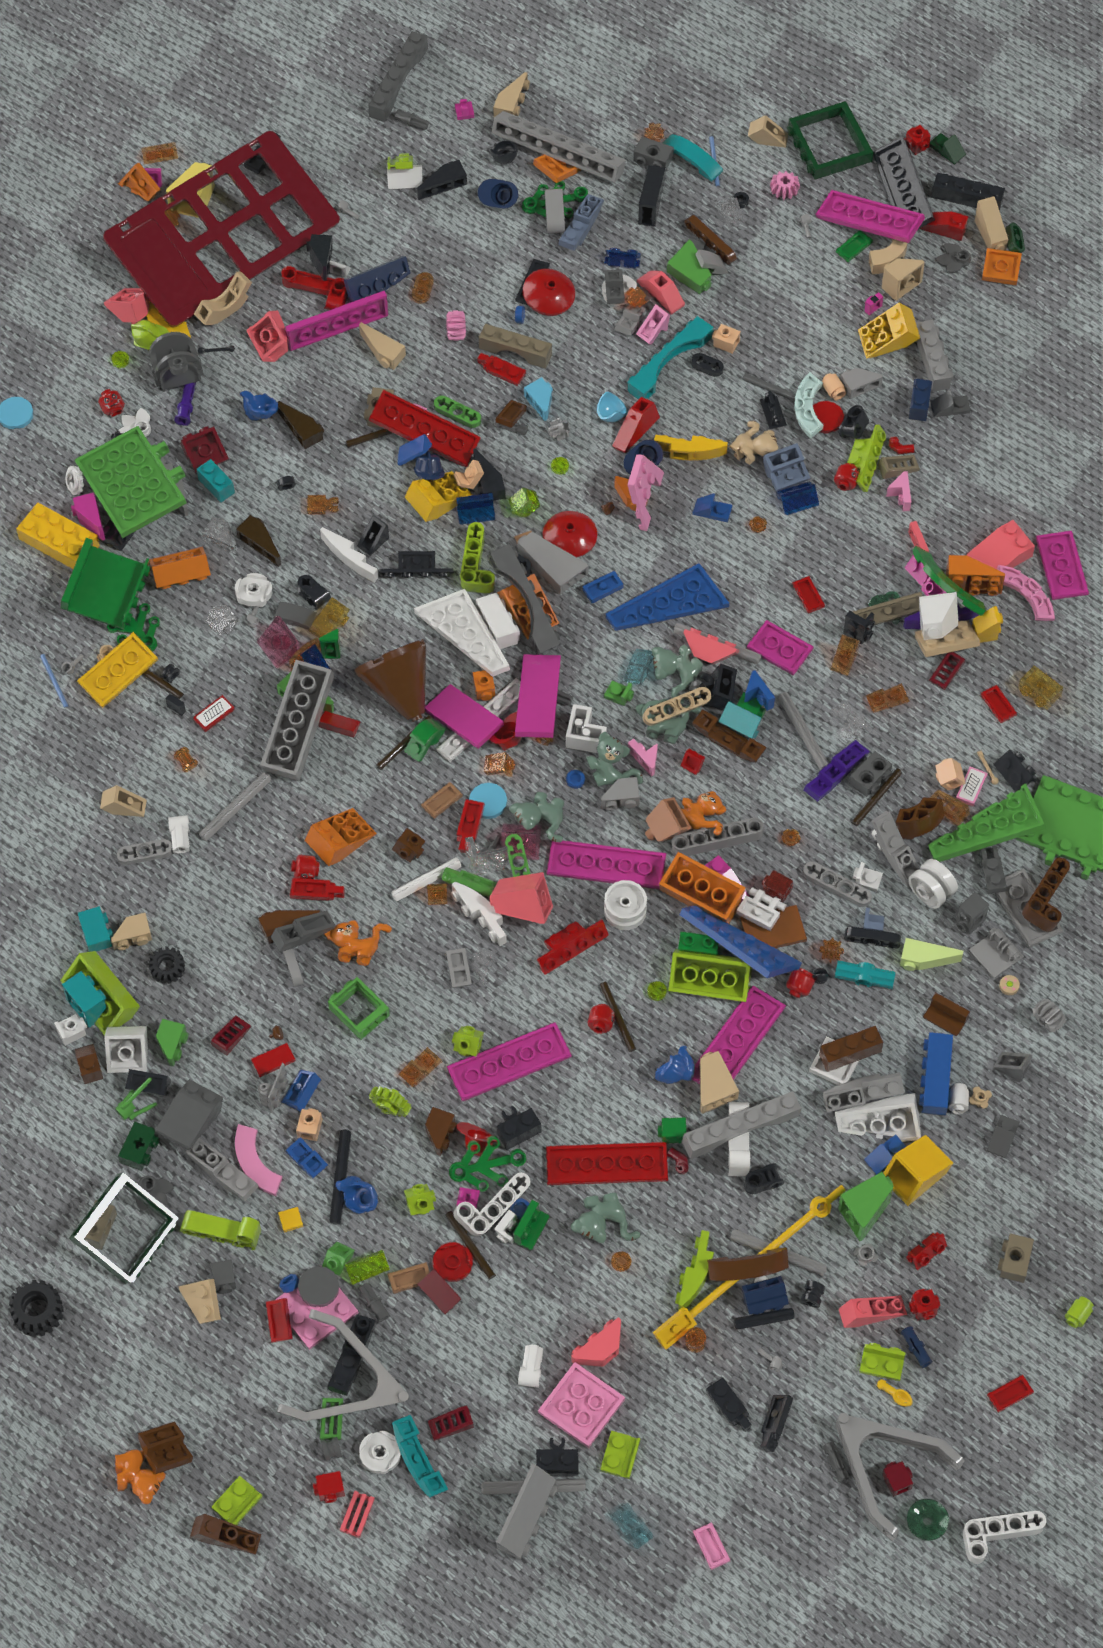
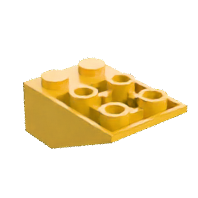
M900 302L858 329L866 359L908 347L920 339L912 309Z
M450 471L445 473V476L440 479L412 481L405 498L424 521L428 522L441 517L474 495L468 488L460 487L454 477V472Z

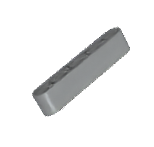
M750 818L723 824V830L719 836L714 835L713 831L715 828H705L679 834L672 839V853L674 856L678 852L691 856L757 841L763 835L764 825L759 818ZM756 828L758 831H752L751 829ZM737 832L740 835H733L732 833ZM695 841H702L703 843L697 844ZM677 845H683L684 847H683V848H678V847H676V846H677Z

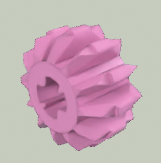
M779 171L777 175H773L770 182L772 194H776V198L782 196L783 201L786 197L791 200L792 195L796 196L800 188L798 176H794L793 172L788 174L787 171L784 173Z
M453 310L446 315V331L449 340H464L466 336V321L463 311Z

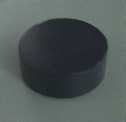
M285 476L277 480L278 489L281 491L292 489L296 485L293 476Z

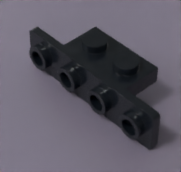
M398 551V569H379V573L383 574V577H395V574H402V577H413V574H420V577H431V573H439V577H450V573H454V569L435 568V551Z

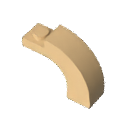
M892 239V243L888 247L870 251L869 264L872 275L883 273L887 263L893 262L897 258H904L908 243Z
M236 272L227 289L215 299L202 300L194 315L204 325L218 324L241 308L248 298L246 292L252 282L242 272Z

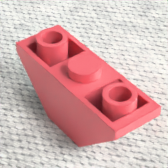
M649 271L637 279V283L641 287H645L648 293L655 297L657 302L671 315L685 306V302L675 283L663 271Z
M692 627L690 631L684 630V635L694 657L716 664L739 653V650L735 648L736 644L725 641L724 644L718 642V637L710 634L707 637L700 635L702 631Z
M618 1317L614 1321L612 1319L603 1326L604 1329L601 1332L593 1333L585 1345L576 1347L572 1352L571 1362L573 1364L576 1362L578 1365L603 1367L619 1354L621 1319Z

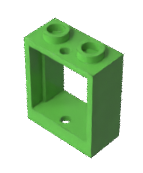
M358 977L353 981H348L339 993H334L328 1001L329 1009L360 1040L390 1016L389 1007ZM359 991L376 1010L356 1026L338 1007Z

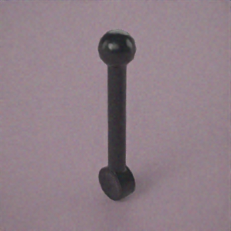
M233 345L223 348L204 349L203 347H200L198 349L199 354H203L205 352L235 351V347Z

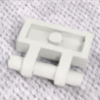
M752 887L749 895L754 898L745 896L736 910V914L771 931L780 917V912L776 911V909L784 911L786 904L780 902L781 899L777 897L772 898L766 895L765 891ZM763 901V902L769 904V906H766V905H764V904H762V903H760V902Z

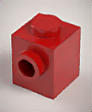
M340 1471L315 1476L317 1483L313 1484L315 1496H319L320 1502L333 1503L337 1501V1498L345 1496Z

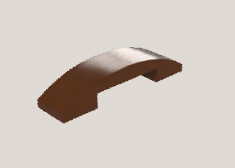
M703 709L692 723L709 740L742 759L756 763L766 750L764 745L750 738L747 740L720 724L717 717Z
M786 1247L767 1250L765 1254L734 1259L721 1257L707 1260L709 1280L712 1281L756 1278L789 1268Z

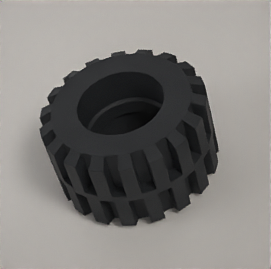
M32 1280L31 1284L25 1282L22 1288L18 1286L16 1288L17 1293L13 1292L11 1295L13 1300L9 1301V1311L17 1328L20 1331L23 1330V1333L26 1335L31 1333L32 1337H37V1333L45 1336V1331L47 1330L49 1333L53 1332L52 1327L55 1326L57 1328L60 1325L58 1320H62V1312H64L63 1303L56 1288L54 1289L50 1283L46 1285V1282L40 1280V1283H37V1280ZM44 1300L48 1303L46 1310L38 1316L25 1314L26 1307L32 1301Z

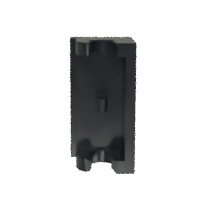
M129 1069L125 1089L136 1091L148 1078H151V1082L141 1092L167 1096V1087L171 1083V1079L168 1076Z

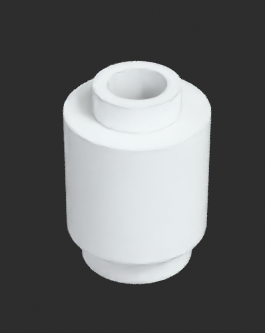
M962 1083L953 1084L949 1090L948 1108L954 1114H963L969 1109V1090Z

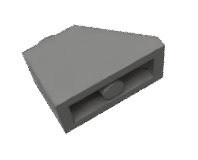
M860 368L846 370L840 377L849 399L882 386L883 376L879 373Z

